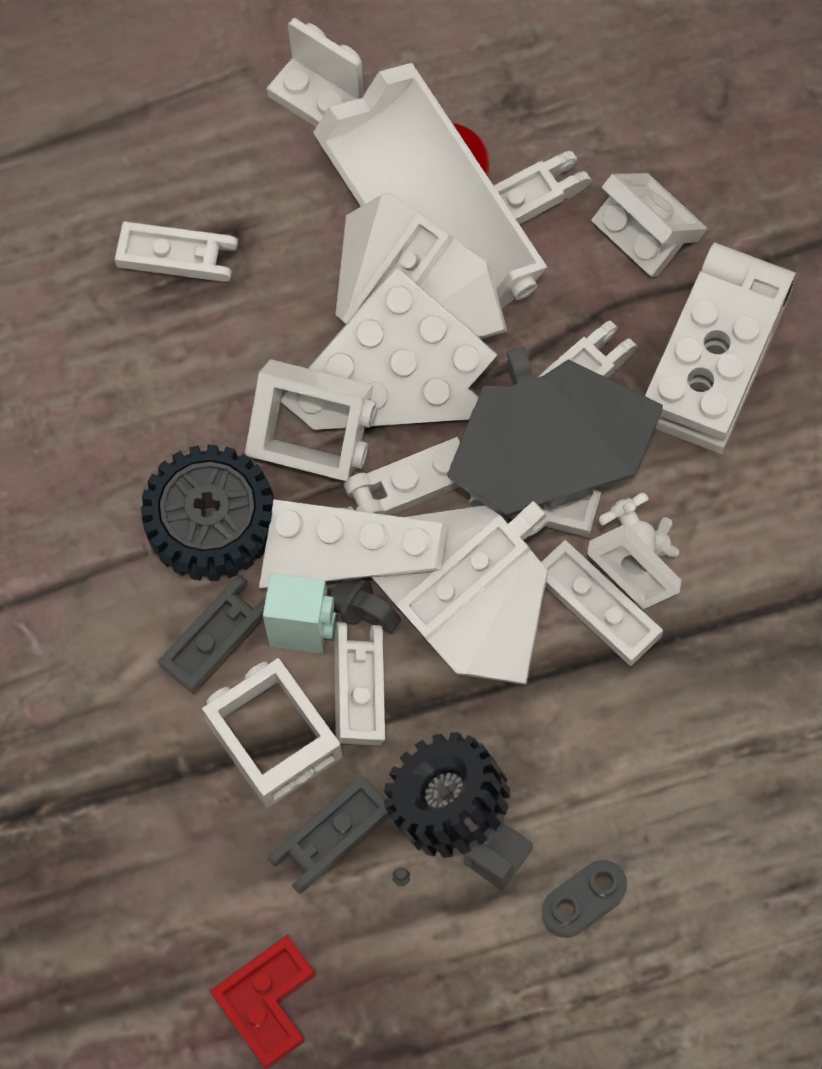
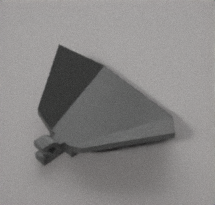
M520 346L507 351L509 359L507 367L515 385L483 386L447 473L449 479L504 517L519 514L533 501L539 507L548 504L549 508H554L591 496L594 489L635 477L662 413L663 405L569 359L544 376L534 378L525 348Z

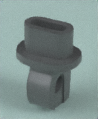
M361 579L359 582L340 580L330 595L334 597V610L340 613L341 620L345 623L354 625L364 620L371 625H382L384 631L392 634L401 621L400 616L396 614L389 603L374 595L371 583L365 579Z

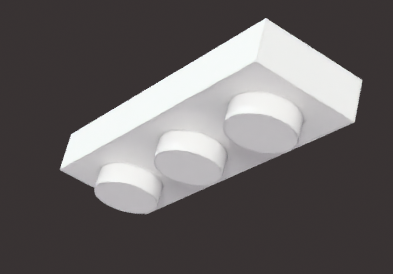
M566 540L541 562L548 570L545 587L630 667L662 637L663 629Z

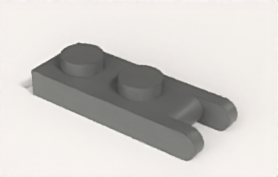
M241 575L233 579L158 660L159 667L191 694H194L263 620L266 597L254 609L242 600L238 595L245 588L248 581Z
M361 775L273 851L268 857V861L276 867L290 856L305 872L294 882L292 887L299 894L304 892L389 817L390 813L385 808V799Z

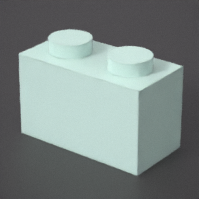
M270 573L263 612V620L270 647L323 654L325 640H333L334 627L337 620V613L333 612L334 597L328 596L325 580Z

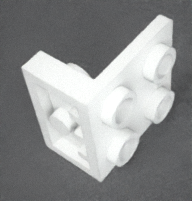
M293 18L288 23L292 59L267 87V95L275 102L317 127L330 106L360 99L364 96L362 61L352 48L346 45L339 46L326 38L325 34L317 26L311 23L305 25L296 18Z

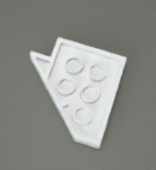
M396 266L307 369L373 385L370 400L376 401V411L371 426L469 420L479 398L469 387L495 359L497 353ZM287 391L281 398V402L313 430L346 428L350 406Z

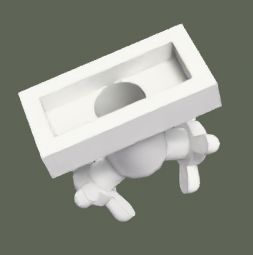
M639 493L632 499L626 498L617 501L609 512L599 517L601 526L617 517L622 526L590 540L587 552L642 609L680 593L681 579L659 558L665 554L670 557H677L679 555V549L671 546L670 538L667 535L672 527V520L667 517L662 518L658 530L655 531L652 525L645 521H640L635 512L638 505L649 500L645 493Z

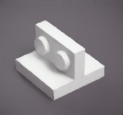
M648 173L611 174L602 186L610 196L591 220L651 277L661 274L684 243L699 242L708 230L704 224Z

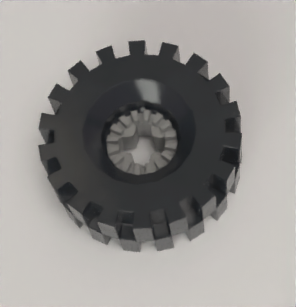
M451 732L449 740H446L443 734L440 733L432 735V744L427 745L424 740L414 744L418 751L412 756L406 751L400 757L403 766L401 768L393 766L389 773L394 783H385L384 793L389 799L384 800L386 810L390 813L389 817L412 846L418 851L422 849L426 855L433 857L437 851L443 858L453 857L454 848H457L461 854L471 851L469 843L474 840L479 845L483 844L488 840L484 832L488 828L496 832L501 825V822L496 817L497 814L506 815L509 807L503 799L510 797V788L505 783L508 780L504 772L482 743L479 744L470 735H467L464 739L457 732ZM449 793L454 795L455 800L450 799V803L443 799Z

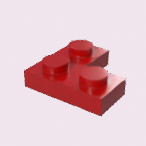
M285 935L209 991L264 1069H269L304 1043V1038L278 1003L313 979L315 972L288 935Z

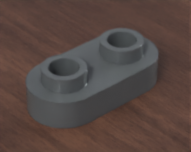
M608 860L595 861L549 893L542 907V919L548 931L561 938L574 937L617 907L623 901L627 890V878L622 868ZM606 876L612 881L613 885L609 889L602 890L595 885V880L598 877ZM567 903L573 906L575 912L570 917H562L557 912V908L561 904Z

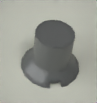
M405 868L396 869L393 872L394 883L399 886L408 884L410 881L409 871Z

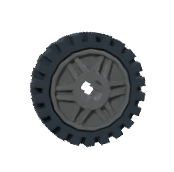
M207 444V451H200L199 445L189 447L190 454L184 456L181 451L173 454V462L169 464L164 460L158 466V475L152 473L147 481L148 490L144 489L142 496L143 506L141 507L144 531L155 555H158L160 561L166 567L172 566L175 573L181 576L188 573L191 579L201 581L202 576H208L209 581H219V575L227 574V577L231 578L237 575V569L243 567L246 571L253 566V559L255 557L260 559L265 553L269 524L272 518L273 493L261 468L257 464L254 466L251 458L245 454L239 457L235 449L225 447L224 452L219 451L217 445ZM208 508H214V509H215V510H212V516H209V517H203V516H202V514H203V515H206V509H208Z

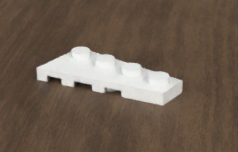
M274 499L259 589H268L270 573L322 579L325 582L441 570L448 525L441 522Z

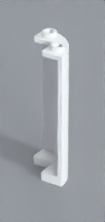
M412 63L379 71L362 98L330 106L313 134L360 206L365 205L382 194L391 193L486 260L491 269L501 309L514 299H523L536 290L538 287L536 280L547 269L546 264Z

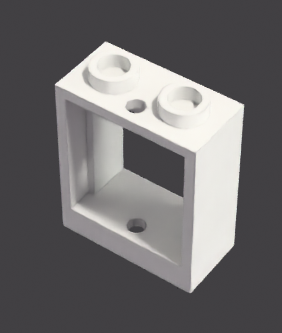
M270 359L258 374L245 455L348 481L356 468H363L367 457L368 443L363 442L362 439L365 427H371L376 411V401L370 400L373 385ZM282 390L350 406L341 456L274 439Z
M279 658L270 664L267 662L257 664L247 672L244 681L232 689L229 687L219 689L208 698L207 705L202 708L207 725L266 809L343 758L341 744ZM279 683L317 739L262 775L223 718Z

